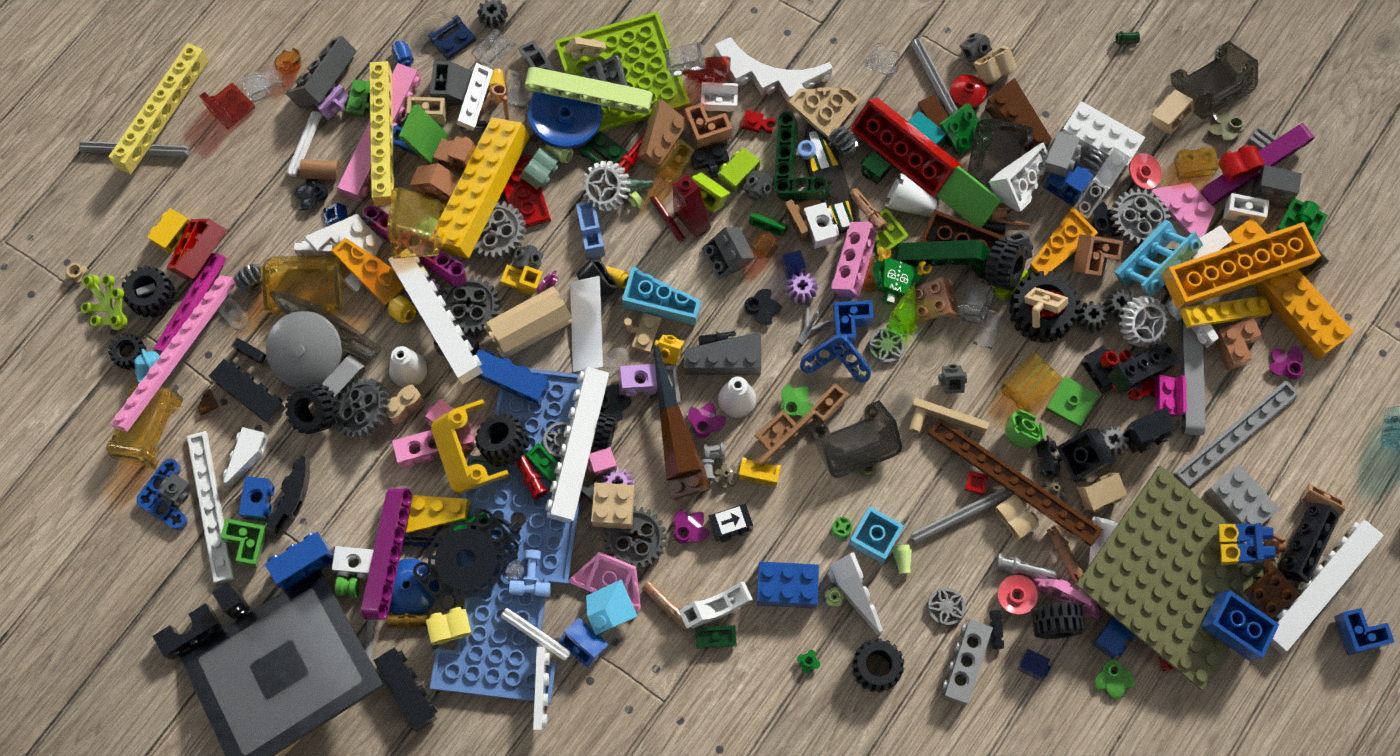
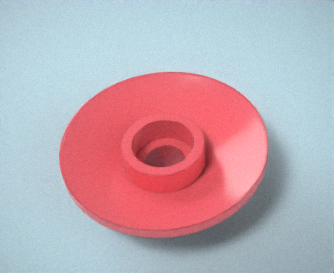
M1141 153L1134 156L1130 161V177L1138 187L1152 189L1159 184L1162 171L1158 161L1153 156Z
M1012 575L1004 579L1000 584L998 600L1007 612L1022 615L1030 612L1035 607L1038 600V591L1035 584L1029 578L1022 575ZM1019 593L1020 599H1015L1013 594Z

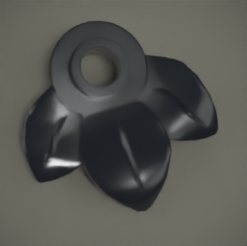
M307 179L306 185L297 187L293 194L298 199H301L299 209L308 210L313 208L317 202H323L327 199L328 189L318 179Z
M1105 202L1100 203L1095 208L1094 218L1091 220L1090 225L1098 234L1105 233L1111 237L1119 236L1122 233H1115L1118 228L1112 227L1115 221L1110 220L1113 216L1110 213L1112 209L1108 210ZM1097 223H1100L1102 228H1098Z
M770 289L757 291L754 297L748 298L744 303L745 311L753 315L756 322L763 325H771V316L777 314L782 309V306L777 301L770 299L772 293ZM755 304L757 308L752 309L750 306Z
M612 384L605 388L603 401L606 402V405L601 406L600 412L617 416L616 421H620L623 419L621 411L627 409L632 401L627 396L619 394L620 388L618 384Z

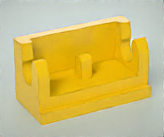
M742 458L738 479L777 487L781 465L776 466L766 463L765 465L760 464L756 466L754 464L755 461Z

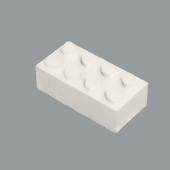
M1082 101L1062 129L1063 133L1080 137L1081 152L1085 154L1095 149L1102 152L1107 159L1113 149L1117 147L1131 156L1121 171L1122 175L1145 139L1141 134Z

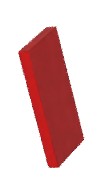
M531 154L519 158L503 190L507 205L512 204L514 209L517 208L524 217L523 220L526 225L523 227L525 228L551 221L541 186L537 190L519 177L531 161Z

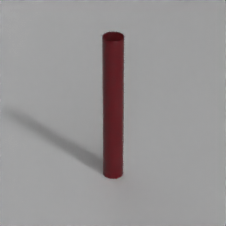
M656 195L650 197L651 202L680 243L683 242L686 238Z

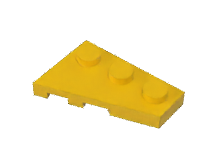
M413 495L406 533L414 534L417 531L430 530L432 527L446 526L467 520L470 500Z

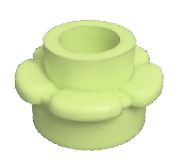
M636 191L632 194L629 193L630 198L627 200L633 208L636 206L641 208L640 206L644 201Z
M833 587L825 593L826 603L829 606L838 607L843 603L844 594L839 588Z

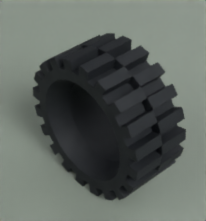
M1039 271L1036 277L1032 273L1027 279L1024 278L1017 286L1010 301L1009 313H1012L1010 319L1011 322L1016 321L1014 328L1017 331L1022 329L1021 335L1024 337L1027 334L1031 335L1030 340L1034 342L1037 338H1040V343H1046L1048 338L1050 342L1056 341L1057 337L1060 339L1064 337L1066 332L1068 333L1080 311L1081 305L1078 304L1081 300L1080 296H1075L1078 291L1076 287L1071 289L1070 285L1072 282L1069 279L1064 282L1062 280L1063 275L1059 274L1058 277H1054V272L1049 271L1047 275H1044V271ZM1034 287L1043 290L1059 291L1065 297H1068V305L1063 310L1061 316L1052 320L1040 318V327L1034 328L1032 326V312L1029 309V304L1025 303L1024 296Z

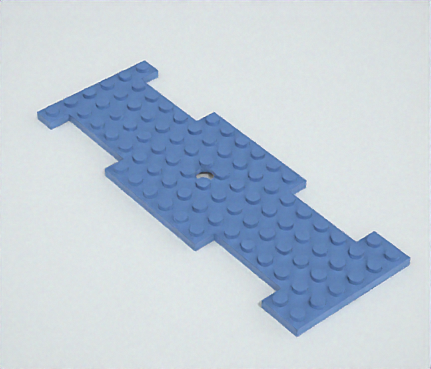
M529 369L534 374L541 373L545 375L549 381L550 386L540 406L499 388L495 414H511L518 419L529 436V447L525 449L527 452L539 442L545 448L543 437L549 426L557 422L570 423L571 419L568 418L571 407H574L575 404L573 395L579 387V382H577L579 374ZM481 380V383H482V384L492 385V384H490V383H487V382ZM558 426V427H555V428L552 429L550 432H556V433H558L557 430H558L559 426ZM547 439V445L550 448L551 444L554 442H551ZM472 455L468 457V466L480 464L485 467L488 476L508 470L510 477L462 493V499L470 500L467 519L474 516L479 510L486 509L495 517L498 515L511 523L512 516L516 513H522L526 517V522L516 534L511 533L501 523L518 543V553L510 558L504 556L502 574L491 589L481 595L465 598L463 609L467 611L472 635L458 639L456 650L436 648L430 683L431 690L529 702L535 701L536 653L539 643L508 623L501 615L508 608L540 631L542 630L546 597L525 592L524 595L509 594L510 581H523V578L527 577L528 560L524 559L525 550L541 551V558L539 561H536L535 578H538L541 583L568 585L582 491L580 492L574 520L568 524L547 518L548 511H545L548 499L551 500L552 492H550L551 484L529 460L528 462L534 473L540 476L541 484L548 490V493L538 500H532V494L528 487L524 486V478L516 463L513 465L508 464L507 467L502 465L496 467L494 464H489L484 457ZM554 457L558 462H560L561 458ZM495 528L491 531V536L494 539H499L503 535L500 528ZM507 543L504 546V551L507 554H513L516 550L513 543ZM463 550L457 555L456 561L460 568L466 570L475 565L476 556L470 550ZM497 554V560H501V555ZM497 564L496 570L493 574L495 577H497L500 571L501 564ZM490 579L482 586V589L484 590L490 586L494 580ZM479 590L466 591V595L477 593ZM550 662V665H546V673H549V686H545V694H548V704H551L556 662Z

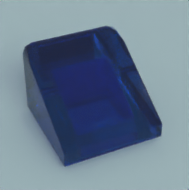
M336 202L323 209L326 226L348 218L347 208L341 203Z

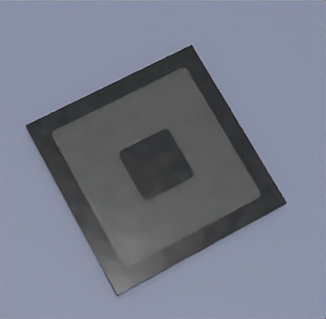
M320 569L179 656L225 756H275L384 686Z

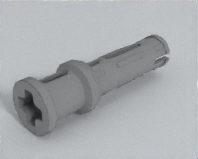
M1000 553L996 557L994 566L995 571L1003 570L1011 572V575L1019 573L1041 579H1054L1057 574L1055 569L1024 563L1016 557L1012 559L1004 557Z

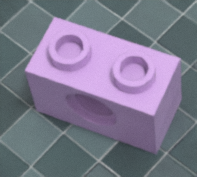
M655 364L620 366L618 371L620 394L634 396L637 393L652 395L658 392ZM641 378L644 381V383L639 384L635 381V379Z

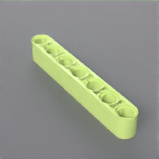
M530 67L528 69L524 85L526 89L534 92L642 114L649 113L653 96L650 91L537 67Z

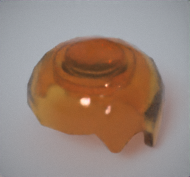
M292 48L290 52L283 50L281 55L277 56L274 60L276 70L285 75L297 73L302 66L300 52L296 48Z

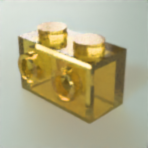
M682 139L677 140L662 163L656 167L654 173L667 183L674 180L677 181L682 175L684 167L690 162L695 150Z
M1200 147L1197 150L1183 149L1174 158L1178 180L1212 176L1219 169L1214 147Z

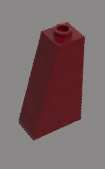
M686 174L672 185L673 211L697 239L711 229L700 188Z

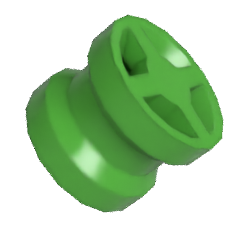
M846 517L837 518L832 526L833 535L837 539L842 540L849 537L852 531L851 521Z

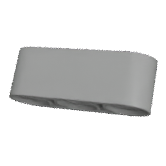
M350 355L340 363L322 384L323 386H328L329 391L333 390L335 393L333 396L340 400L343 397L341 393H347L346 387L351 388L352 382L356 383L360 379L366 367Z

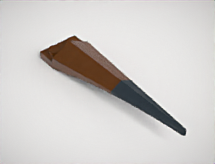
M654 345L666 480L669 482L671 498L677 500L708 490L709 485L706 470L682 416L659 348Z

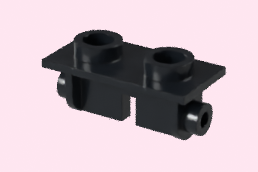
M1047 435L1046 441L1043 438L1036 444L1038 457L1045 456L1046 458L1039 460L1040 473L1043 474L1044 478L1050 477L1051 473L1059 477L1060 463L1055 458L1057 445L1055 440H1052Z

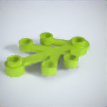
M88 274L84 276L82 285L93 292L100 304L84 302L81 305V312L85 314L107 312L109 317L105 318L97 315L91 316L90 325L94 327L110 325L113 330L125 328L128 319L122 313L124 291L121 288H113L115 283L114 277L111 275H104L101 282L105 286L104 295L99 288L100 278L97 275ZM112 298L115 299L114 308L112 307Z

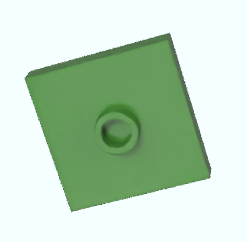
M1064 376L1046 410L1080 428L1099 394Z

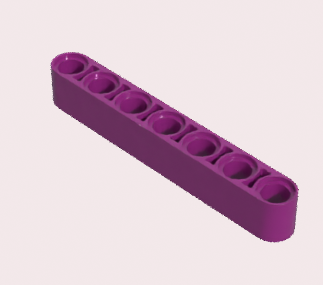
M1301 123L1258 152L1266 166L1274 167L1309 144L1315 137L1304 123ZM1260 171L1231 182H1227L1222 174L1204 186L1200 192L1213 206L1254 180Z
M370 205L363 210L364 218L372 220V224L369 227L373 232L401 251L408 247L411 253L415 252L421 261L419 263L453 286L459 287L466 283V271L461 262L377 206Z
M408 488L388 489L386 492L361 608L362 617L366 620H384L388 616L412 502V493Z

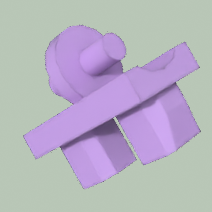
M341 85L328 91V97L321 104H315L328 121L338 110L343 113L346 111L344 104L349 100V95Z

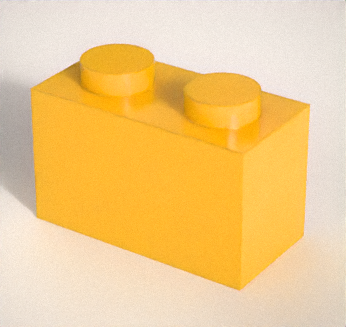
M169 208L167 212L162 214L158 224L150 230L148 239L153 245L171 255L178 246L190 221L185 216Z

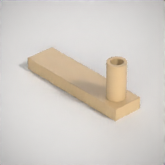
M915 397L911 408L914 414L908 430L919 434L925 415L936 419L941 418L948 423L983 435L988 429L989 422Z

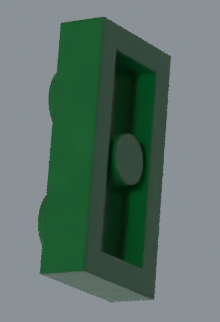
M735 625L695 627L696 649L737 647Z

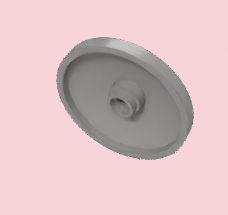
M300 311L290 313L275 323L267 338L266 355L272 371L281 381L293 387H300L313 383L322 384L339 366L342 345L339 334L330 321L317 313Z

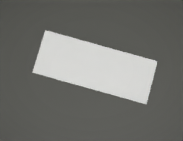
M600 276L570 282L573 372L582 371L587 366L591 368L603 367Z

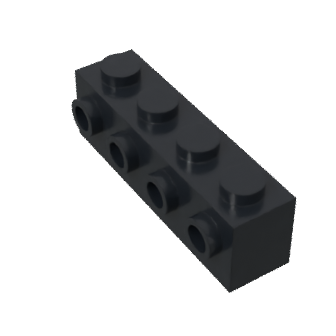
M1167 342L1161 345L1157 343L1150 347L1148 351L1146 349L1142 350L1136 357L1134 355L1130 356L1124 363L1122 361L1116 363L1112 367L1113 371L1107 376L1120 394H1123L1170 370L1180 360Z
M223 359L209 374L211 380L271 426L286 409L282 404L283 400L276 394L273 396L269 394V389L262 383L256 384L253 381L255 378L248 372L243 374L239 370L240 366L231 360L229 363Z
M1310 502L1278 569L1288 580L1309 583L1340 517L1331 505Z
M394 647L373 660L414 731L418 732L437 720L435 714L438 711L432 702L428 703L425 696L428 694L423 685L418 686L415 681L418 677L413 668L408 669L405 664L408 659L402 650L398 652Z

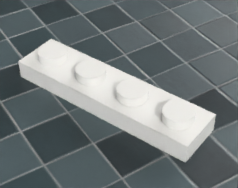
M477 63L475 64L456 122L457 125L472 131L475 129L493 72L492 69Z
M537 647L533 724L535 732H543L548 722V716L544 714V706H548V694H545V686H549V673H546V665H550V653H547L545 647Z

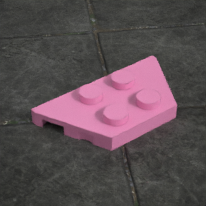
M1191 182L1157 188L1151 191L1154 192V198L1160 196V203L1166 202L1163 208H1169L1167 213L1171 215L1173 220L1188 236L1193 231L1197 233L1199 238L1205 235L1216 209Z
M602 552L595 555L568 581L593 593L622 579L635 611L638 612L641 608L636 567Z
M1032 578L1031 581L1035 584L1038 591L1062 603L1079 604L1083 607V614L1097 621L1100 620L1102 612L1096 602L1080 589L1076 590L1070 587L1071 584L1062 579Z

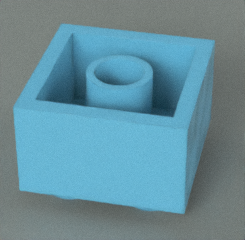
M869 506L850 539L849 546L884 564L904 525Z

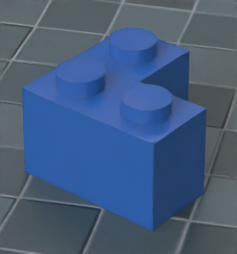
M1077 166L1073 172L1069 171L1067 178L1051 173L1043 188L1074 207L1094 175L1086 168Z
M872 300L834 302L832 310L834 334L845 335L854 345L856 340L855 327L872 326L874 319ZM837 341L836 346L843 345L844 342L840 343L839 341Z
M1362 608L1342 612L1334 617L1348 656L1385 647L1395 642L1388 623L1368 627Z

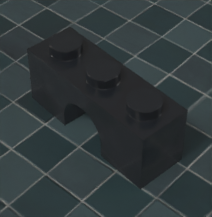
M205 603L188 614L192 621V627L186 634L180 635L176 628L169 625L152 636L164 657L168 659L178 658L183 654L182 651L195 647L201 643L200 640L203 638L211 637L218 632L222 625L211 606Z

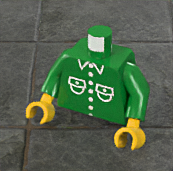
M879 247L877 249L879 257L876 258L873 264L871 274L875 283V289L885 293L883 302L888 305H894L895 298L909 294L924 277L923 273L928 274L931 272L932 266L929 264L926 269H923L926 262L921 261L918 265L919 270L916 271L917 268L889 258L891 256L890 249L887 248L883 254L884 248Z

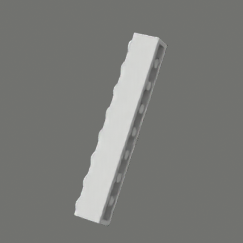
M407 247L389 258L388 260L461 383L465 384L483 373L479 367L482 365L477 355L473 356L470 352L473 350L468 340L464 341L461 337L464 335L459 325L455 326L452 322L456 320L450 310H445L444 306L447 304L441 295L437 297L435 292L438 289L433 281L429 282L426 277L429 274L424 266L420 268L418 265L421 261L415 252L411 253Z
M587 366L578 375L577 382H579V387L573 395L575 404L569 411L568 418L571 420L569 426L567 425L564 431L566 440L565 444H562L560 447L559 455L562 456L560 462H557L555 467L556 480H553L550 487L552 497L551 500L548 499L545 511H548L547 518L568 524L574 520L609 376L608 372Z
M1365 519L1360 523L1355 522L1348 529L1350 534L1347 537L1343 536L1336 544L1338 548L1335 551L1331 550L1325 556L1326 562L1323 566L1320 564L1315 568L1314 576L1309 583H1303L1300 586L1303 589L1299 593L1301 596L1294 600L1287 609L1284 608L1276 615L1278 618L1276 622L1280 625L1270 646L1280 654L1287 652L1384 536Z

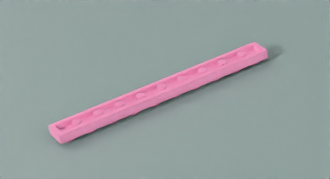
M220 275L215 280L212 287L204 295V298L194 308L187 321L183 323L181 329L172 338L170 344L149 369L144 379L138 384L136 390L115 415V418L110 423L115 429L128 432L235 286L233 277Z

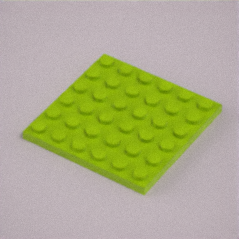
M658 11L555 40V45L566 74L584 77L582 67L596 60L602 62L617 55L620 57L627 85L650 91L653 94L651 106L653 102L662 99L675 111L690 107V100ZM574 37H581L605 42L606 49L597 57L582 55L578 60H574L571 53H566L565 46ZM601 105L602 119L598 132H605L649 119L652 108L650 106L649 113L642 114Z

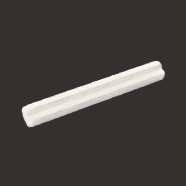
M312 111L287 169L289 176L296 177L299 172L300 161L305 158L322 117L319 112Z
M506 608L502 613L501 617L562 660L566 661L570 656L571 652L510 609Z

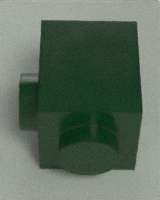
M873 152L870 156L866 155L861 161L860 172L866 179L872 180L878 185L889 173L891 164L876 152Z

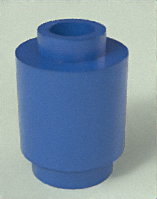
M396 41L392 44L391 52L396 64L399 63L410 67L414 62V58L408 44L404 41Z

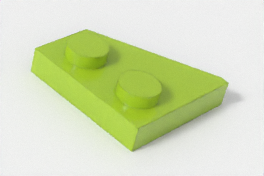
M888 208L880 212V216L888 223V228L884 232H878L876 237L877 249L879 247L884 248L883 254L887 248L892 251L897 247V244L903 243L909 238L907 232Z

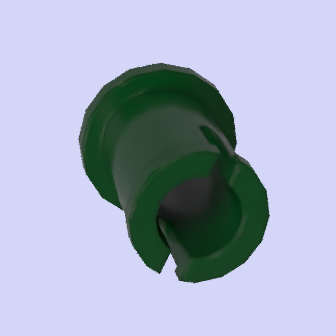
M1120 31L1116 33V43L1120 45L1124 43H1139L1140 33H1124Z

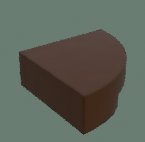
M210 389L202 395L198 410L202 416L219 407Z

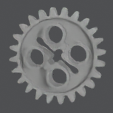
M1139 188L1135 192L1132 189L1128 192H1123L1113 203V209L1110 211L1113 214L1110 220L1115 221L1112 227L1118 228L1115 233H1122L1121 240L1125 237L1128 238V244L1134 241V246H1137L1139 243L1141 245L1164 220H1168L1171 215L1166 214L1169 208H1163L1166 202L1160 203V196L1154 198V192H1151L1149 195L1147 194V189L1142 193Z
M497 202L485 225L487 227L482 231L473 251L475 253L478 252L480 257L485 255L488 260L491 255L496 260L498 255L504 259L505 253L511 256L510 250L516 252L515 246H522L519 240L525 239L522 233L527 232L525 227H523L526 225L523 220L524 217L517 208L514 209L512 204L507 207L506 202H503L501 206ZM504 216L503 219L497 221L499 217ZM508 231H512L509 235H505ZM492 240H495L493 244L489 245Z

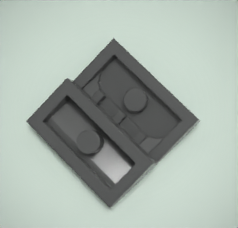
M617 55L602 62L596 60L582 67L585 78L628 86L620 57Z

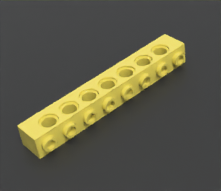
M189 43L183 48L108 156L115 168L130 175L135 170L209 62L203 49Z
M388 61L370 62L372 199L375 206L394 205L392 71Z

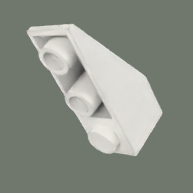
M242 427L241 432L237 434L235 449L230 453L229 467L225 469L223 474V482L228 487H232L263 456L269 439L264 432Z

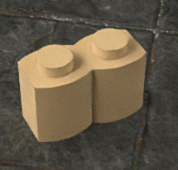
M1006 46L999 47L974 62L979 79L988 85L996 83L997 79L1001 76L1010 75L1017 67L1011 49Z
M413 384L408 385L397 396L389 399L390 403L386 404V407L390 409L385 411V414L394 425L399 424L407 418L409 413L418 410L423 405L424 399Z
M1014 494L998 505L994 511L1016 540L1020 541L1038 528L1039 519L1034 512L1030 513L1027 510L1026 502Z

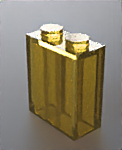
M1034 352L1002 383L1000 389L1004 396L1009 399L1011 398L1016 403L1019 410L1030 413L1060 384L1063 378Z

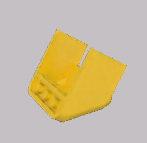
M483 399L455 408L435 419L431 425V431L450 487L456 493H464L510 477L508 470L488 476L484 466L480 464L468 466L456 429L466 425L468 421L467 413L486 407Z

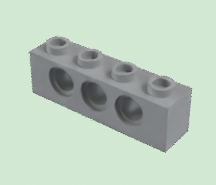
M971 619L967 624L963 623L960 635H962L961 643H956L953 652L956 654L955 661L950 662L947 673H950L948 681L944 680L941 692H944L943 699L965 707L968 705L993 627ZM967 639H974L977 643L976 648L969 647ZM961 658H968L971 665L969 667L963 666ZM956 676L964 679L963 686H958L955 683Z

